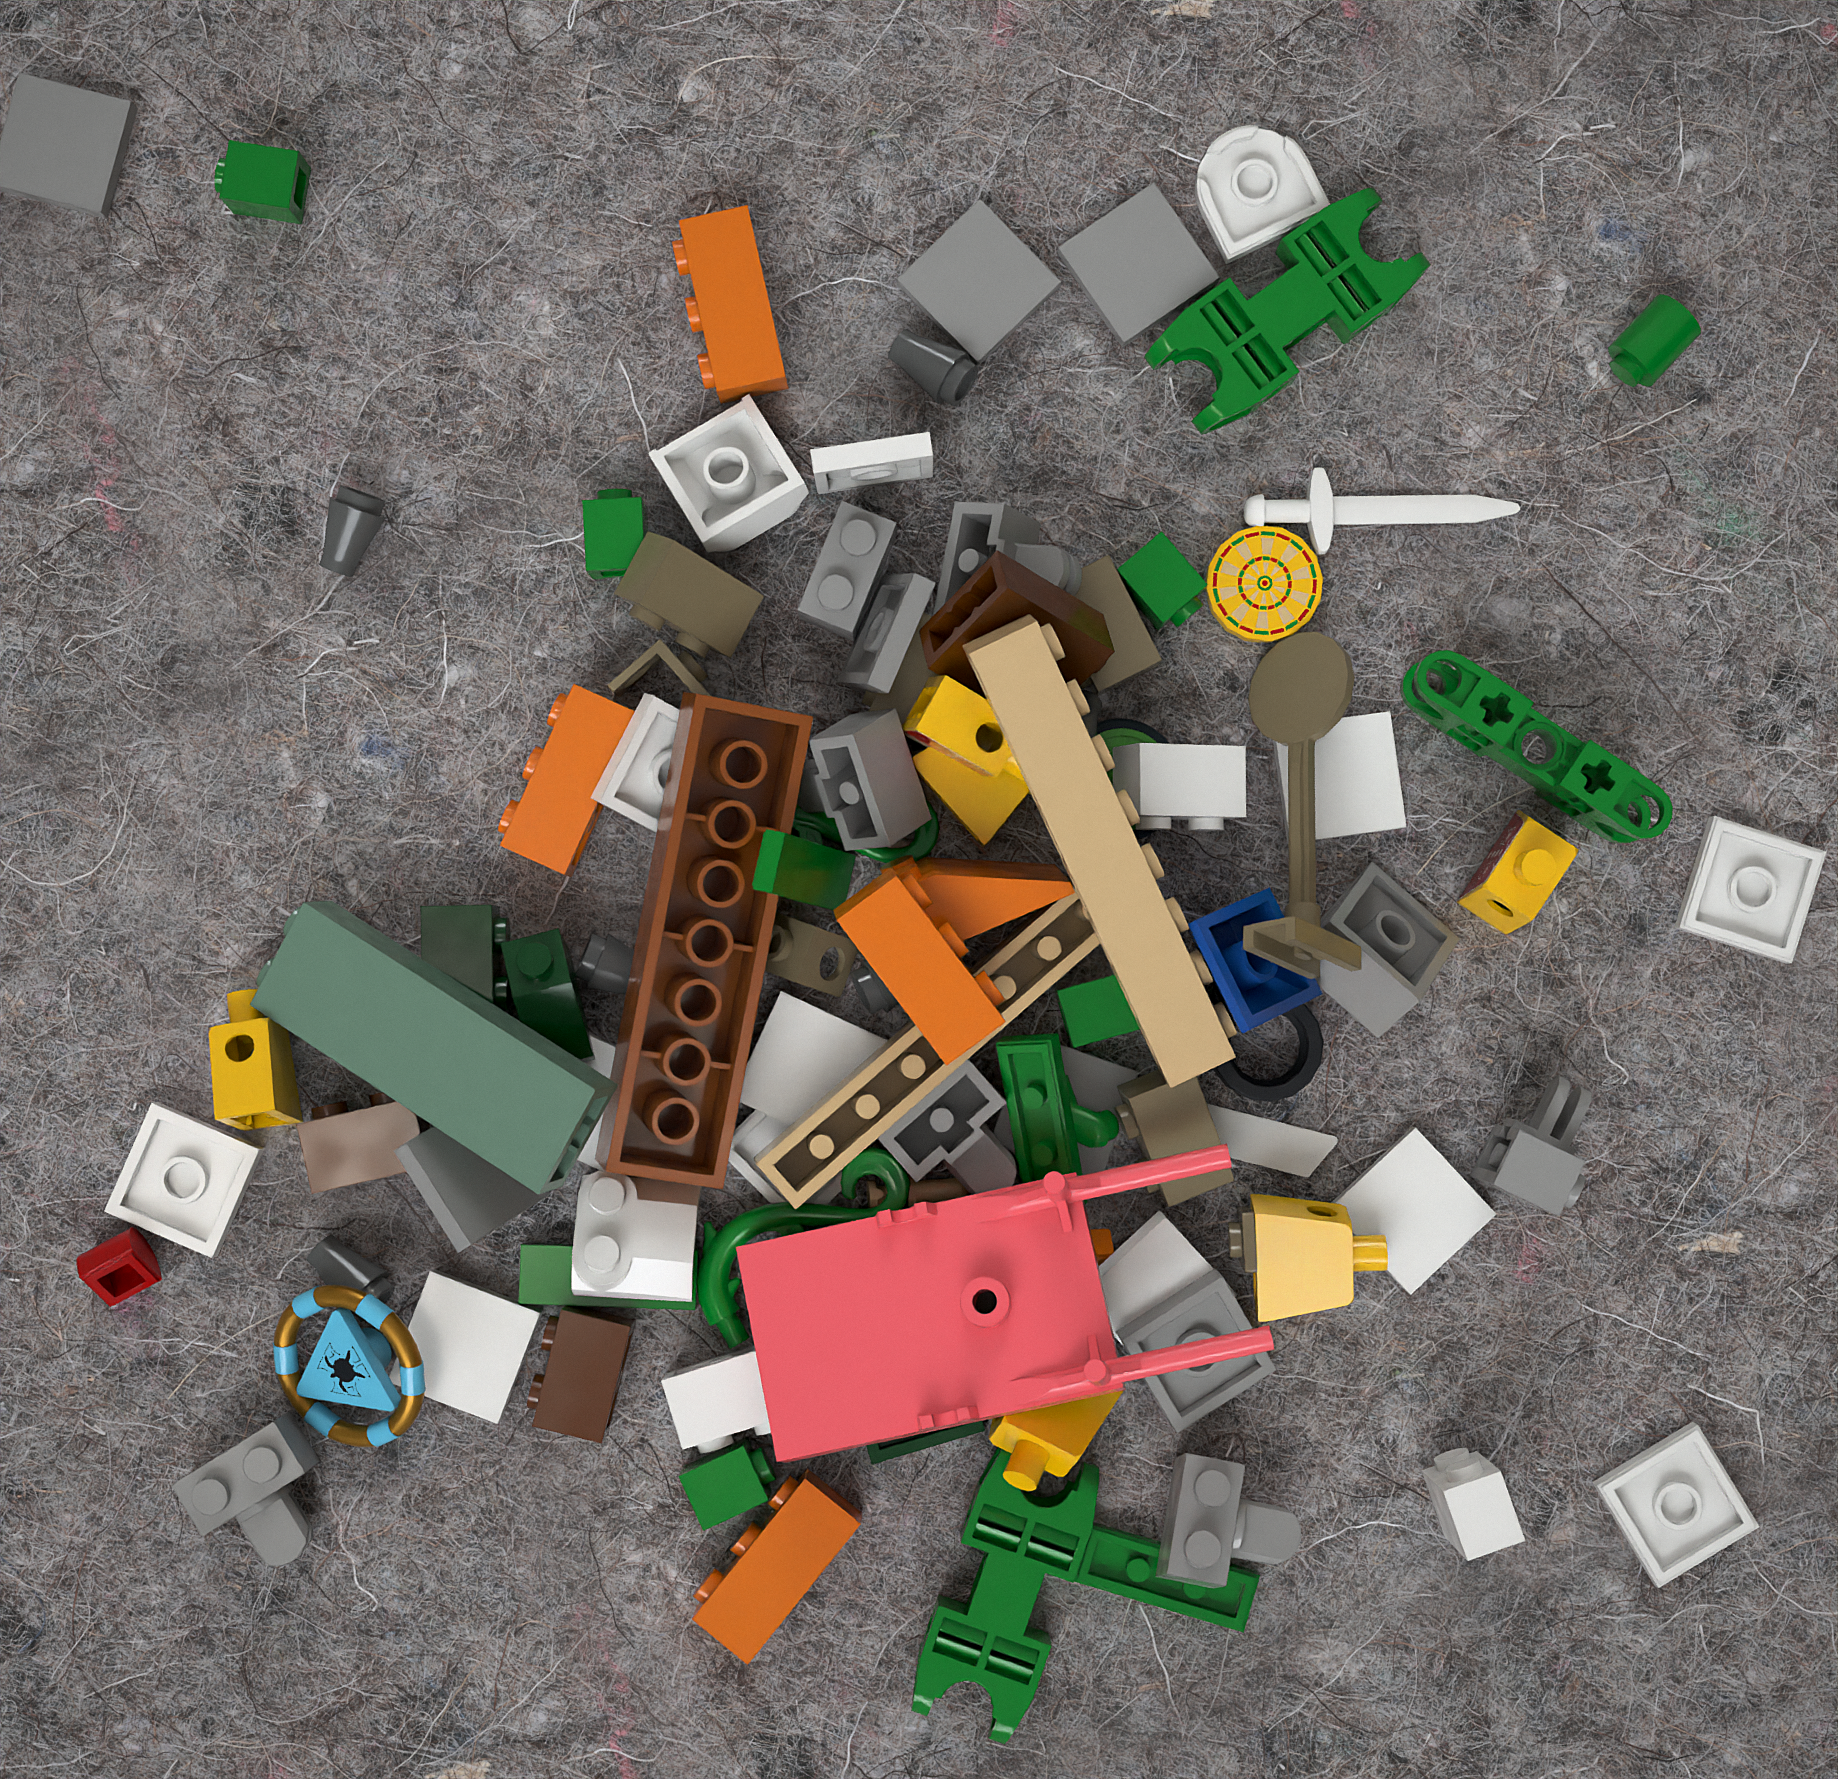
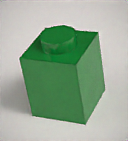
M229 140L226 158H220L216 165L215 190L217 193H220L219 198L233 214L302 224L311 167L301 153L296 150Z
M600 490L597 492V499L582 500L586 571L592 579L623 578L648 531L647 506L642 497H632V490Z
M1162 531L1117 569L1132 601L1157 630L1161 629L1169 621L1176 628H1179L1204 606L1197 597L1205 590L1208 584Z
M1115 974L1054 991L1069 1045L1072 1048L1140 1030Z
M748 1437L683 1466L678 1476L703 1531L769 1501L772 1491L769 1483L776 1480L773 1467L766 1452L762 1447L753 1450Z

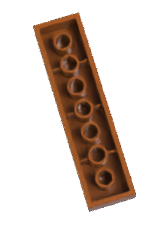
M683 692L610 1080L617 1083L618 1086L603 1112L595 1160L605 1172L723 1189L779 896L754 890L752 882L763 834L766 829L791 835L813 716L697 693Z

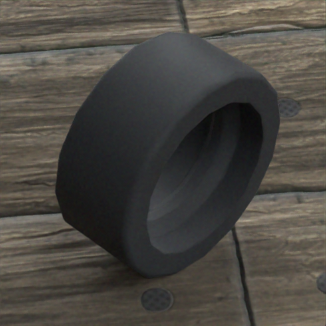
M1305 1003L1281 1014L1288 1018L1295 1027L1300 1041L1298 1058L1292 1068L1281 1077L1271 1080H1260L1243 1073L1234 1060L1231 1059L1213 1068L1226 1087L1248 1099L1274 1102L1294 1096L1311 1082L1321 1065L1324 1041L1318 1020ZM1225 1004L1224 1006H1225V1008H1226V1010H1227V1012H1228V1014H1229V1016H1230V1018H1231V1020H1232V1022H1233V1024H1234V1027H1236L1237 1024H1236V1022L1234 1021V1019H1233L1231 1013L1229 1012V1010H1228V1008H1227V1006H1226V1004Z

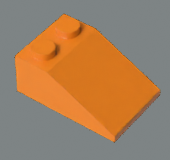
M906 855L890 861L880 868L881 874L893 867L902 880L912 873L933 901V904L925 909L926 913L938 929L948 922L962 941L1075 893L1071 882L1055 864L924 857L915 862L912 855Z

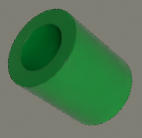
M1658 294L1608 347L1609 355L1612 358V361L1609 363L1610 369L1622 382L1631 387H1635L1638 383L1651 387L1701 334L1699 323L1681 303L1667 295Z

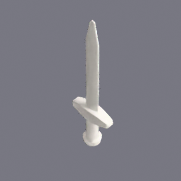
M1317 467L1311 473L1306 499L1265 500L1263 494L1254 495L1245 502L1244 519L1250 527L1264 526V523H1307L1311 543L1316 554H1326L1332 539L1333 525L1477 523L1516 514L1519 512L1520 506L1514 502L1478 495L1333 496L1325 469Z

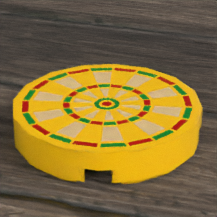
M1255 526L1236 532L1219 546L1207 567L1205 582L1208 585L1205 591L1211 614L1225 631L1247 642L1269 643L1293 635L1310 621L1321 601L1323 576L1317 556L1302 538L1282 527Z

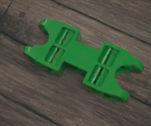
M1374 188L1363 189L1326 206L1282 238L1275 253L1288 271L1253 297L1246 300L1231 278H1227L1186 308L1145 354L1144 358L1153 370L1161 368L1171 360L1175 365L1184 360H1196L1204 363L1212 370L1216 378L1217 389L1212 395L1213 400L1191 421L1201 435L1213 432L1251 414L1292 384L1300 371L1286 354V351L1326 322L1343 345H1345L1385 316L1431 266L1422 252L1417 253L1405 262L1401 257L1391 262H1380L1372 259L1364 252L1359 240L1361 225L1383 202Z
M1439 650L1427 655L1421 662L1412 665L1404 673L1400 682V693L1404 703L1413 712L1477 756L1487 755L1535 787L1534 794L1605 840L1613 843H1630L1638 839L1656 837L1668 828L1672 819L1673 806L1669 796L1662 788L1592 740L1582 742L1531 708L1534 703L1532 700L1461 654L1450 650ZM1437 661H1445L1447 663H1450L1455 669ZM1427 671L1441 678L1443 682L1442 695H1439L1429 687L1426 676ZM1413 678L1418 694L1425 700L1426 703L1419 701L1414 696V693L1412 691ZM1527 733L1538 735L1545 743L1546 756L1540 764L1528 761L1523 755L1521 743ZM1640 795L1651 797L1658 805L1659 818L1652 828H1649L1651 823L1650 808ZM1629 804L1635 808L1638 814L1637 825L1630 822L1628 817Z
M997 1447L978 1479L960 1531L961 1543L982 1550L984 1554L966 1604L940 1594L937 1596L919 1648L911 1711L927 1716L935 1697L941 1699L945 1691L953 1684L963 1681L975 1682L984 1687L991 1696L990 1704L993 1705L988 1738L1005 1744L1012 1736L1034 1698L1052 1646L1049 1633L1027 1626L1045 1573L1074 1583L1093 1528L1099 1485V1467L1083 1462L1075 1481L1068 1480L1064 1489L1059 1493L1047 1498L1035 1497L1025 1490L1014 1487L1004 1479L1003 1473L1011 1453Z

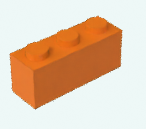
M748 205L679 220L683 239L672 241L679 276L691 274L695 296L684 299L692 333L703 331L708 352L697 355L704 388L716 387L721 404L741 400L748 394L754 397L789 389Z
M573 684L569 695L560 693L547 719V725L553 727L544 749L538 746L533 749L525 765L522 778L529 782L521 800L517 802L512 799L501 817L498 832L505 835L500 846L563 875L572 877L604 808V805L591 799V796L635 711L576 684Z
M891 867L833 911L837 922L947 1066L1006 1022L997 1007L1006 999L984 970L974 977L962 961L961 957L967 954L969 949L952 926L947 922L938 929L926 913L925 909L933 904V901L911 873L902 880L894 868Z
M808 1468L798 1481L789 1475L781 1483L767 1502L774 1508V1511L761 1527L752 1521L743 1530L730 1548L737 1557L723 1574L714 1568L693 1594V1597L699 1601V1604L696 1606L692 1620L747 1665L861 1525L862 1512Z

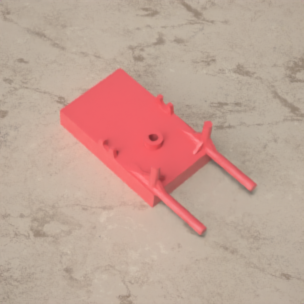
M1227 1143L1078 1176L1076 1172L1062 1175L1059 1172L1052 1171L1047 1173L1042 1180L938 1203L920 1202L914 1204L913 1207L891 1211L888 1209L877 1212L874 1217L736 1247L776 1461L787 1463L1126 1390L1124 1382L1275 1350L1270 1327L1267 1325L1118 1357L1084 1200L1232 1168ZM984 1292H992L997 1298L995 1309L988 1314H981L976 1308V1300Z

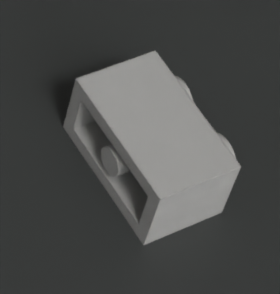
M841 501L797 609L800 620L852 641L855 640L896 539L897 522Z

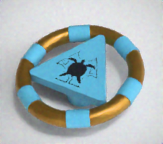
M344 1285L316 1286L296 1296L283 1311L276 1327L273 1342L275 1372L288 1400L306 1423L326 1438L356 1447H379L401 1437L410 1428L420 1412L426 1391L424 1364L412 1334L402 1320L394 1313V1310L372 1294ZM327 1307H339L332 1312L308 1365L301 1376L296 1338L302 1322L305 1318ZM350 1310L354 1311L383 1334L372 1328L361 1329ZM389 1342L399 1360L401 1397L385 1371L392 1358ZM316 1399L389 1412L395 1408L397 1409L392 1415L371 1425H358L342 1420L341 1417Z

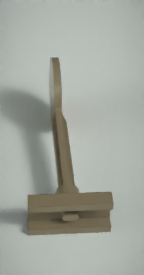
M1300 632L1279 641L1259 663L1251 680L1248 697L1252 721L1262 735L1284 746H1288L1289 904L1284 906V918L1243 926V950L1308 979L1320 977V960L1324 959L1351 972L1361 970V946L1321 928V906L1316 904L1315 742L1324 737L1341 720L1351 701L1355 679L1351 657L1339 642L1319 632Z

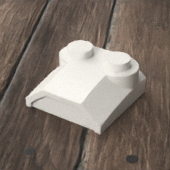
M749 394L744 396L738 404L659 450L654 449L648 453L707 553L714 551L727 552L745 544L792 516L809 493L805 482Z
M604 1170L597 1171L591 1175L583 1174L578 1192L572 1250L571 1290L573 1295L692 1302L697 1214L702 1186L657 1179L628 1177L627 1175L605 1172Z

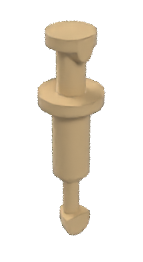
M909 1175L911 1185L905 1209L913 1207L914 1204L920 1202L938 1203L965 1197L970 1193L957 1178L919 1180L916 1182ZM875 1180L867 1181L868 1208H872L880 1204L887 1194L886 1186H876Z

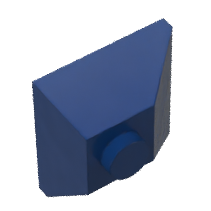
M1270 887L1188 924V933L1196 949L1202 955L1214 985L1242 1034L1323 994L1315 978L1308 979L1243 950V926L1284 918Z

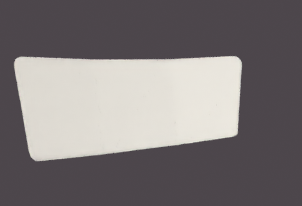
M1207 1104L1221 1144L1227 1143L1230 1158L1302 1177H1309L1338 1142L1337 1137Z

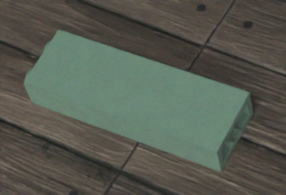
M333 901L303 902L302 906L295 909L284 925L283 934L285 938L276 956L263 966L257 977L256 984L259 988L250 1005L538 1195L561 1188L618 1084L433 965L425 962L419 956Z

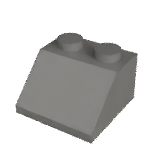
M1372 861L1321 917V928L1361 946V970L1351 972L1324 959L1320 960V977L1315 979L1319 987L1347 1010L1354 1020L1361 1023L1379 1038L1420 1002L1460 938Z

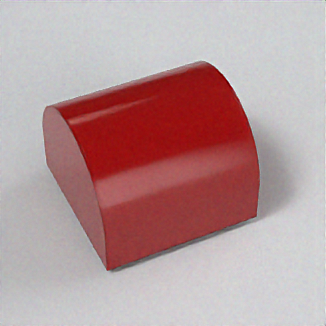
M133 1227L78 1255L76 1259L79 1278L109 1307L162 1280L160 1267L151 1246L145 1237Z

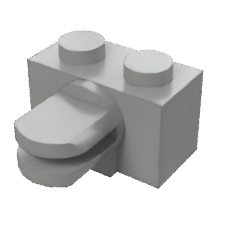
M955 501L933 615L997 550L1072 596L1076 595L1082 582V569L1078 559L1058 546L1037 545L1041 523L1006 504Z
M896 708L850 714L809 739L813 755L808 760H805L797 804L807 813L825 812L827 818L834 817L845 851L890 847L932 819Z
M969 1059L878 1137L880 1142L916 1182L941 1162L971 1195L1012 1186L1017 1173L1012 1154L985 1123L1007 1102Z
M1559 1075L1555 1076L1548 1084L1529 1126L1516 1119L1507 1117L1503 1125H1494L1470 1177L1534 1208L1560 1216L1564 1206L1571 1208L1576 1203L1585 1184V1176L1580 1173L1586 1161L1573 1156L1576 1149L1570 1145L1591 1103L1592 1092L1582 1086H1578L1568 1097L1570 1081Z
M290 1411L171 1485L202 1537L235 1517L260 1559L269 1566H282L293 1562L309 1547L314 1536L312 1524L291 1491L294 1488L291 1481L306 1473L320 1460Z
M1185 1453L1174 1460L1155 1577L1213 1589L1224 1587L1227 1585L1231 1558L1267 1565L1279 1564L1289 1560L1298 1550L1301 1541V1527L1296 1516L1286 1508L1240 1498L1245 1464Z

